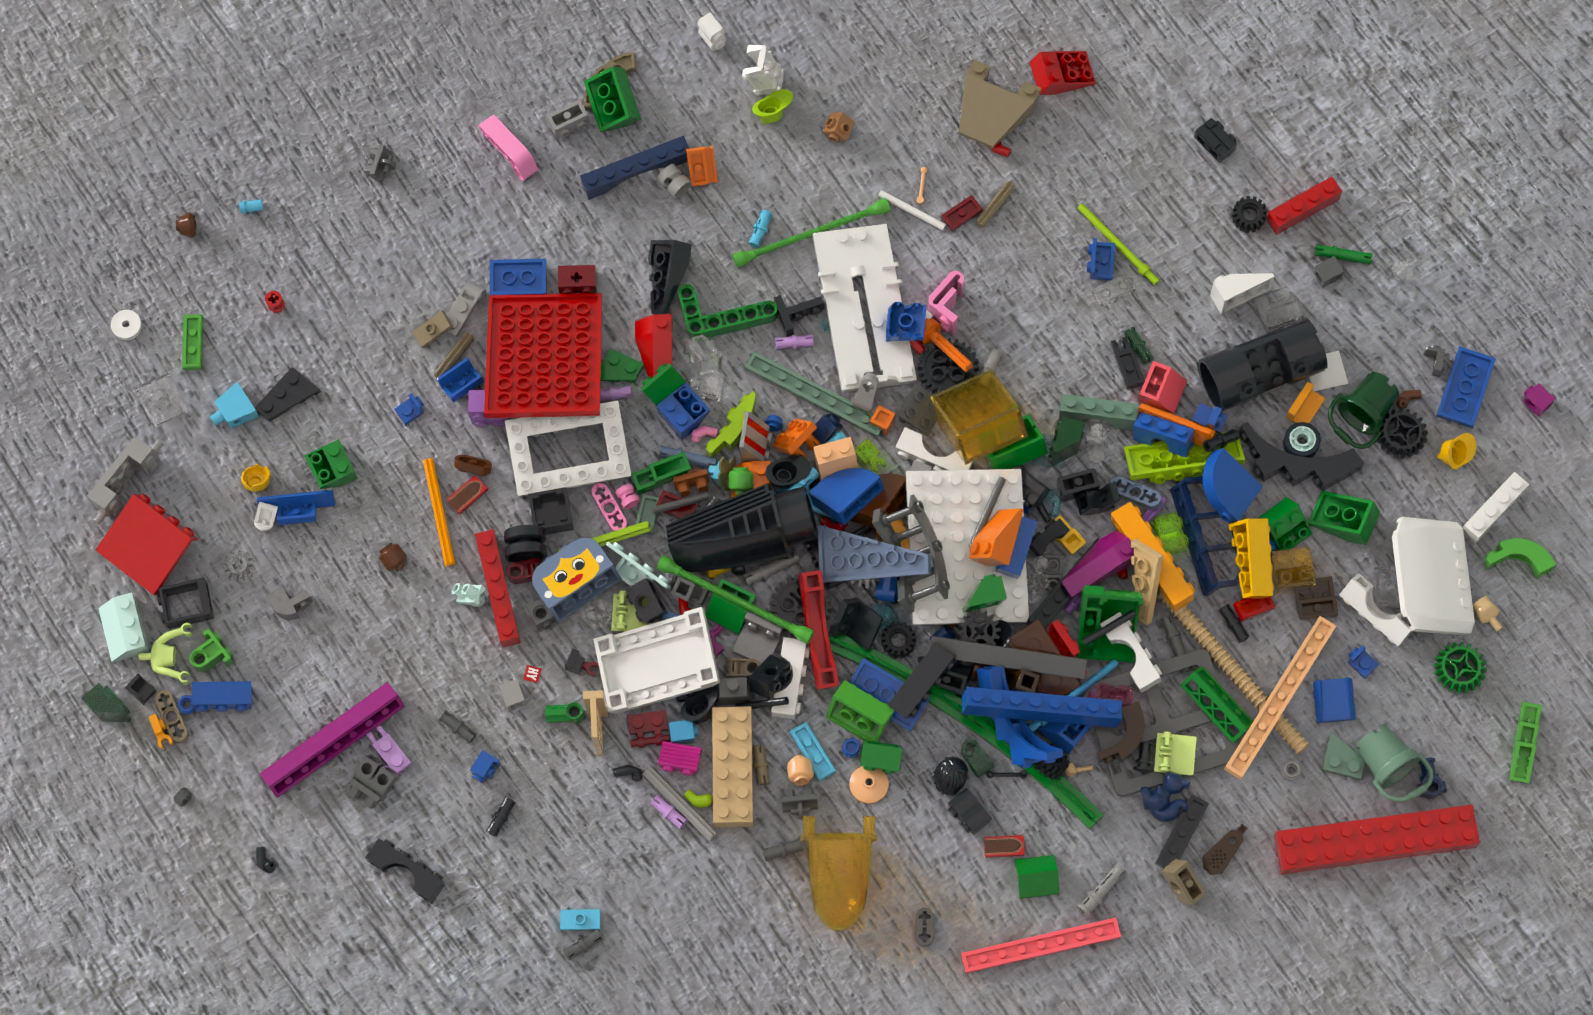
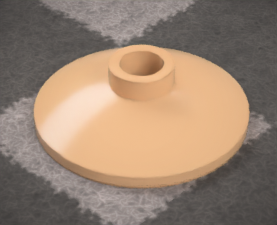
M861 766L851 775L849 784L851 793L860 802L867 804L876 803L888 791V777L882 769L875 768V771L863 769L864 766ZM868 779L873 781V784L870 786L865 783Z

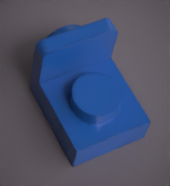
M412 393L408 395V400L394 409L405 426L424 413L422 408L424 406L423 402L418 396L414 397Z
M1363 645L1360 649L1356 647L1349 654L1348 664L1365 679L1379 664L1365 651L1366 647Z

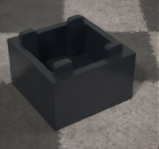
M566 487L528 494L533 525L545 528L546 535L574 530Z

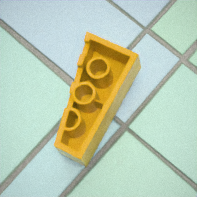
M1248 518L1228 524L1229 531H1233L1234 538L1231 541L1232 546L1237 549L1238 555L1235 557L1236 565L1241 569L1238 576L1243 598H1267L1273 596V567L1270 556V526L1268 525V519Z

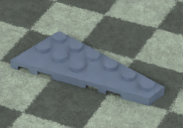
M818 525L819 570L822 572L823 583L931 574V555Z

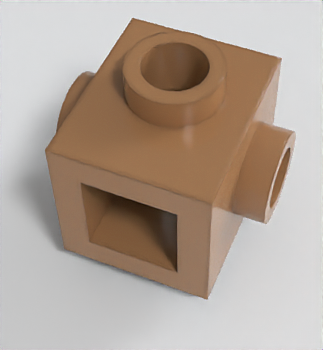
M843 112L830 113L829 118L825 122L823 133L832 142L847 141L855 121Z

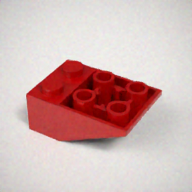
M1086 51L1039 52L1029 62L1036 86L1041 88L1040 95H1056L1096 84Z

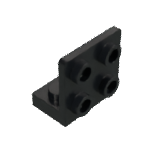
M858 598L843 599L829 633L833 637L847 635L865 650H871L884 618Z

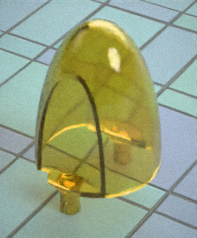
M803 816V834L800 836V841L807 842L809 877L814 910L821 922L830 930L835 932L846 931L857 922L865 908L870 876L871 842L878 841V836L875 834V816H863V833H815L816 816Z

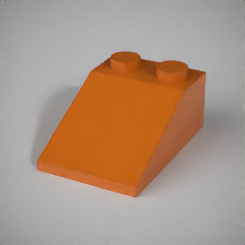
M1021 508L998 510L973 540L970 546L969 559L985 566L1009 565L1024 510Z

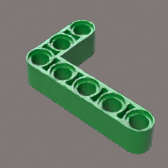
M684 284L678 290L689 337L695 341L772 323L778 317L777 305L771 300L702 316L694 287L690 284ZM685 293H691V294H692V295H691L690 297H688V298L683 297V294H685ZM767 309L774 311L772 314L765 313ZM689 310L696 311L693 315L687 314ZM751 313L756 315L752 319L746 317L748 314ZM730 318L737 319L735 323L728 322ZM713 322H716V323L719 324V325H718L717 327H715V328H713V327L710 326V324L713 323ZM694 327L701 328L698 332L691 330Z

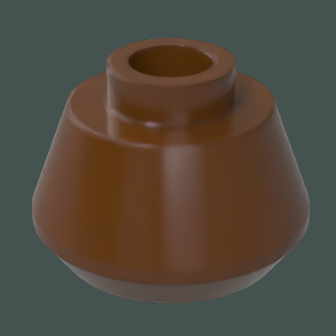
M191 212L180 216L179 220H176V230L180 231L181 235L190 238L196 235V218Z

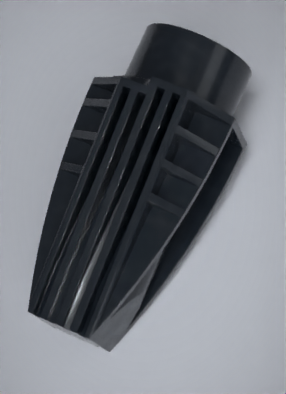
M767 483L700 509L666 525L668 547L672 558L678 566L687 572L726 569L794 558L793 545L818 539L816 520L805 486L777 493Z

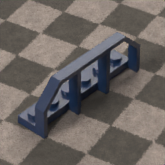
M1203 476L1184 478L1172 487L1170 491L1203 596L1211 595L1219 588L1237 586L1240 583L1238 574L1234 580L1218 582L1208 553L1236 549V547H1233L1232 543L1207 546L1198 521L1221 518L1220 514L1217 511L1196 514V509L1190 496V490L1187 485L1203 484Z

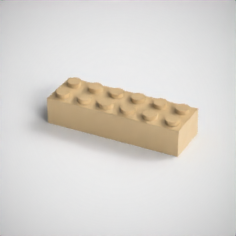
M712 707L714 828L754 827L752 708Z

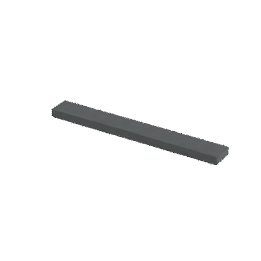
M932 636L930 649L936 642H939L956 656L955 660L1024 669L1026 671L1084 679L1087 659Z

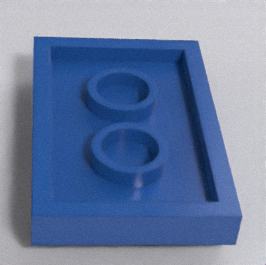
M546 258L490 260V295L547 294Z

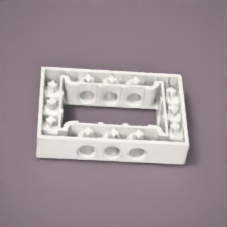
M618 401L601 403L600 416L522 417L505 420L518 497L563 487L569 489L632 477ZM603 423L609 456L608 461L533 473L527 436H539V434L548 432L558 433L560 430H575L578 427L597 426Z

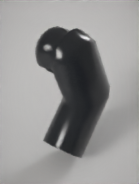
M624 765L613 769L616 778L631 775L632 780L635 782L641 781L643 778L642 770L632 765Z

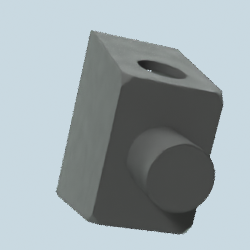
M747 677L720 678V683L716 684L719 691L716 705H733L753 701V692H750L749 679Z

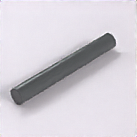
M708 493L657 505L652 507L653 514L696 504L709 500Z

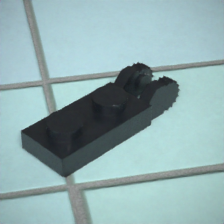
M1123 337L1122 344L1125 351L1120 352L1115 340L1111 341V347L1126 389L1129 390L1144 385L1145 380L1133 348H1131L1127 337Z

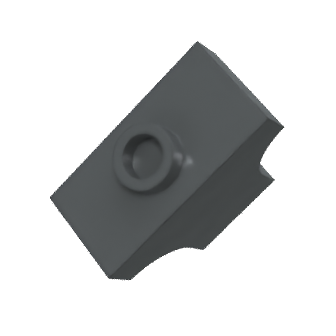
M675 574L669 584L672 586L670 589L672 591L671 594L687 602L691 601L700 605H704L709 593L707 588L705 589L683 578V576Z

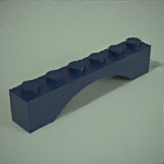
M681 136L580 175L581 184L588 200L606 194L618 184L636 175L665 168L670 164L678 166L688 162L686 149H689L685 137Z

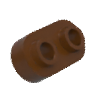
M457 455L454 467L461 472L476 473L478 476H486L491 473L492 463L486 459L473 456Z

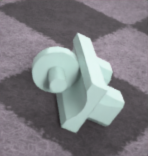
M456 583L451 594L457 596L456 602L459 604L481 607L485 603V594L483 592L486 588L482 585H462Z

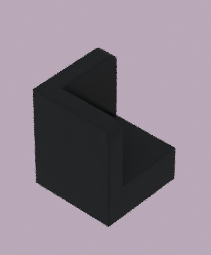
M137 674L125 687L143 705L156 692V689L146 682L140 674Z

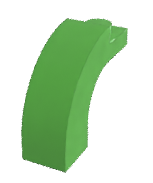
M1521 538L1507 539L1499 542L1496 547L1497 550L1488 553L1483 563L1488 570L1505 560L1517 559L1529 566L1536 579L1551 572L1557 565L1546 549L1533 541Z

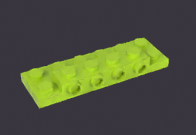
M1240 439L1224 447L1240 465L1245 464ZM1165 441L1153 442L1151 446L1139 444L1124 447L1130 479L1149 478L1150 483L1155 482L1156 484H1163L1166 480L1174 479V481L1178 482L1185 477L1203 476L1206 461L1213 452H1206L1202 446L1194 443L1187 457H1183L1169 452V447Z

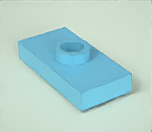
M600 909L560 910L561 931L600 930Z

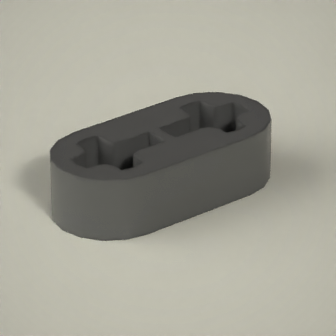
M921 908L916 913V942L922 947H927L933 942L934 916L930 909ZM923 913H927V916L930 917V919H927V925H923V920L919 918ZM923 929H927V936H930L926 942L919 938L923 934Z

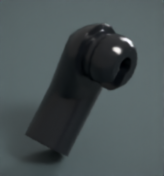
M257 847V867L265 873H272L276 868L275 862L266 858V847Z

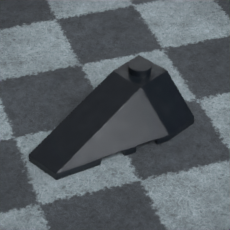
M651 240L648 263L652 266V274L649 275V280L653 282V290L650 293L652 314H667L689 264L692 244L677 240Z

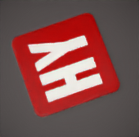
M527 665L523 679L538 683L542 669Z

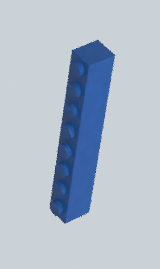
M967 687L962 695V714L1117 728L1122 720V701Z

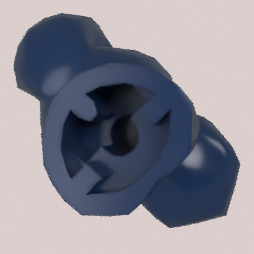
M1166 772L1163 786L1158 785L1152 791L1148 787H1141L1144 809L1150 810L1152 816L1160 822L1174 820L1178 816L1180 809L1184 811L1188 809V804L1183 799H1176L1170 803L1171 794L1182 792L1183 789H1188L1190 782L1183 779L1178 773Z

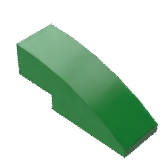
M685 452L649 464L648 468L631 473L638 495H641L672 481L673 477L687 473L691 470Z

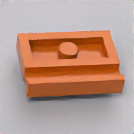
M713 145L710 147L686 149L692 186L706 185L713 182L718 183Z

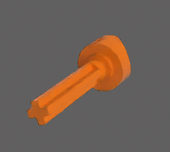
M934 318L926 319L924 340L920 341L924 344L933 342L965 372L972 369V362L940 334L941 324Z

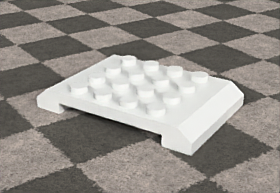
M703 607L686 611L683 615L619 634H608L593 639L608 712L611 714L626 712L713 687L720 683Z

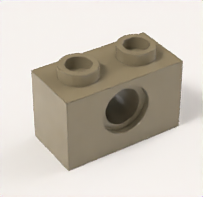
M1175 859L1161 870L1181 903L1193 905L1207 894L1187 861Z

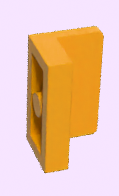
M1310 382L1306 383L1289 409L1286 416L1287 419L1294 423L1311 422L1325 400L1323 396L1313 391V384Z

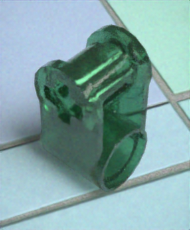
M968 739L962 744L961 754L977 778H980L995 767L978 742ZM967 746L969 748L974 747L973 753L971 751L966 752Z

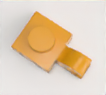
M156 714L149 716L160 749H164L162 743L165 740H168L172 746L174 744L172 738L169 735H165L164 732L167 728L163 718L159 719Z

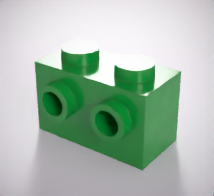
M863 740L860 766H864L863 769L875 771V768L883 769L884 773L894 774L895 771L899 772L902 745Z

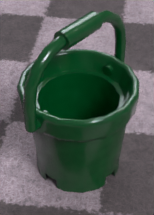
M1371 372L1370 375L1368 374L1350 394L1343 395L1339 393L1328 408V420L1334 429L1333 432L1347 445L1349 444L1354 448H1369L1382 435L1379 431L1383 425V419L1399 397L1397 386L1393 384L1391 387L1387 383L1389 378L1381 373ZM1336 404L1342 418L1354 429L1368 435L1376 434L1371 441L1366 444H1357L1352 441L1353 439L1339 426L1337 427L1332 416Z

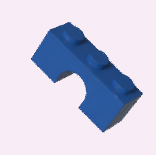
M1141 412L1133 425V440L1151 446L1154 439L1158 438L1167 443L1169 452L1187 457L1194 445V429Z

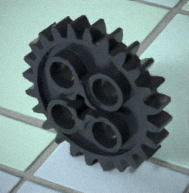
M951 338L948 341L972 362L973 367L968 372H965L935 344L933 348L928 345V352L922 351L923 357H919L921 364H918V370L921 371L918 372V375L922 377L921 383H926L925 389L931 388L932 394L938 391L939 397L942 393L946 394V398L949 397L950 393L956 397V392L958 391L963 395V389L970 390L969 384L974 385L975 380L973 378H978L979 366L977 364H979V361L975 358L976 352L971 353V346L965 348V342L959 345L958 339L954 343L951 342ZM937 357L944 358L942 361L935 360V358ZM937 374L943 375V377L939 379L935 378L934 376ZM957 374L962 376L960 379L953 378Z
M794 575L793 581L787 577V584L781 581L780 585L782 588L776 587L775 591L778 594H772L771 596L776 601L770 602V605L775 607L770 613H776L775 616L788 621V623L790 622V624L806 626L805 622L800 624L795 620L797 615L804 616L803 608H797L798 602L802 604V598L797 593V590L800 588L798 576ZM825 591V616L829 618L832 614L827 611L832 610L833 606L828 605V603L832 602V598H827L826 596L829 595L830 591ZM789 593H793L797 601ZM788 600L792 602L793 607L786 609L782 603Z

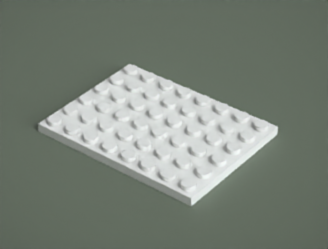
M1021 469L906 471L907 507H909L910 496L913 494L918 501L920 500L923 503L924 511L934 529L936 537L942 543V554L950 584L948 599H944L939 592L916 600L915 609L912 612L913 625L965 623L964 615L969 618L970 614L969 612L963 613L962 608L975 587L981 582V579L991 574H995L996 577L1002 576L1007 599L1000 605L980 609L981 614L987 610L988 616L994 614L993 621L1003 620L1007 623H1028L1026 560L1021 576L1015 579L995 572L997 566H985L969 559L970 547L968 546L999 477L1005 478L1006 482L988 522L998 510L1023 509ZM913 514L908 515V529L918 526L919 523ZM923 532L909 537V549L916 551L928 546ZM935 574L915 582L912 585L914 593L935 585ZM975 618L973 620L983 622L984 618Z

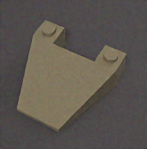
M973 60L966 73L959 134L994 148L1032 114L1039 101L1041 88L1024 81L1018 94L1012 93L987 82L991 66Z

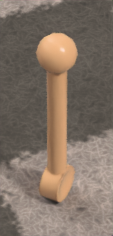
M926 167L920 169L922 175L919 196L917 197L918 204H923L924 181L925 174L928 171Z

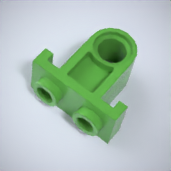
M209 628L203 632L207 641L190 654V662L194 669L199 672L208 671L222 660L227 667L234 663L231 659L233 656L232 652L227 646L222 647L220 642L223 640L216 631L212 633ZM200 657H205V661L202 664H197V660Z

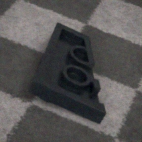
M292 367L256 405L255 410L270 422L289 411L291 407L305 402L307 398L314 394L317 395L321 390Z

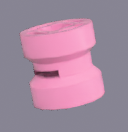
M630 483L621 486L615 491L617 498L622 501L621 505L624 510L635 507L641 501L639 496L634 493L635 489Z

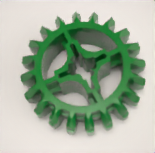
M1453 642L1452 648L1446 645L1444 647L1445 650L1441 649L1439 651L1440 656L1435 657L1437 663H1434L1433 667L1438 669L1434 672V675L1440 676L1437 682L1443 681V688H1446L1448 685L1450 687L1449 692L1456 689V693L1460 694L1462 689L1467 694L1469 689L1475 691L1476 686H1481L1480 680L1485 679L1486 676L1483 673L1487 672V668L1482 667L1486 665L1485 660H1480L1483 654H1476L1478 648L1471 650V644L1464 647V642H1460L1458 647L1456 642ZM1452 655H1462L1458 660L1448 659ZM1468 658L1473 662L1475 670L1468 664ZM1463 661L1462 671H1460L1459 674L1457 675V673H1458V669H1457V668H1458V666L1461 664V662ZM1445 666L1453 673L1452 678L1446 672ZM1462 676L1473 677L1471 680L1468 681H1458L1459 678Z

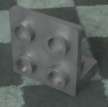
M747 612L744 618L745 624L732 650L738 655L747 659H756L762 664L770 654H774L783 635V627Z

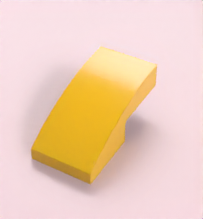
M1059 515L1055 521L1060 518L1070 531L1063 538L1055 540L1073 555L1087 542L1075 528L1072 529L1064 518Z

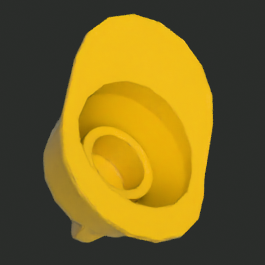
M1464 433L1454 439L1445 441L1437 458L1442 459L1452 469H1459L1473 459L1477 448L1475 437L1470 433Z

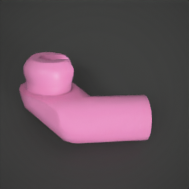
M700 426L691 432L692 442L699 443L701 437L705 435L717 438L719 429Z

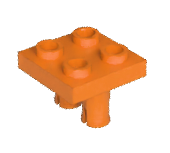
M801 419L792 420L788 424V428L775 438V442L771 446L776 451L790 454L791 456L801 455L806 458L807 455L799 447L803 442L810 450H813L814 444L819 445L820 442L812 435L817 427L813 422Z

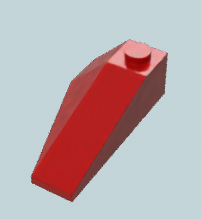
M671 314L650 315L635 321V342L648 377L651 376L653 378L657 374L656 370L664 363L666 365L669 363L673 365V321Z

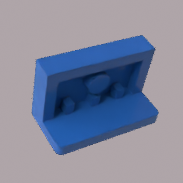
M1093 238V243L1088 246V255H1091V261L1087 262V273H1090V279L1113 280L1115 243L1097 242V238Z
M468 358L437 378L442 390L453 403L467 394L469 390H473L484 382L482 376L472 366Z

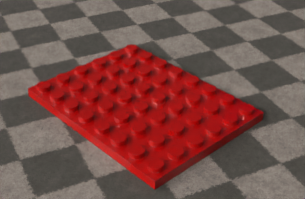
M602 293L489 295L484 402L485 418L600 416Z

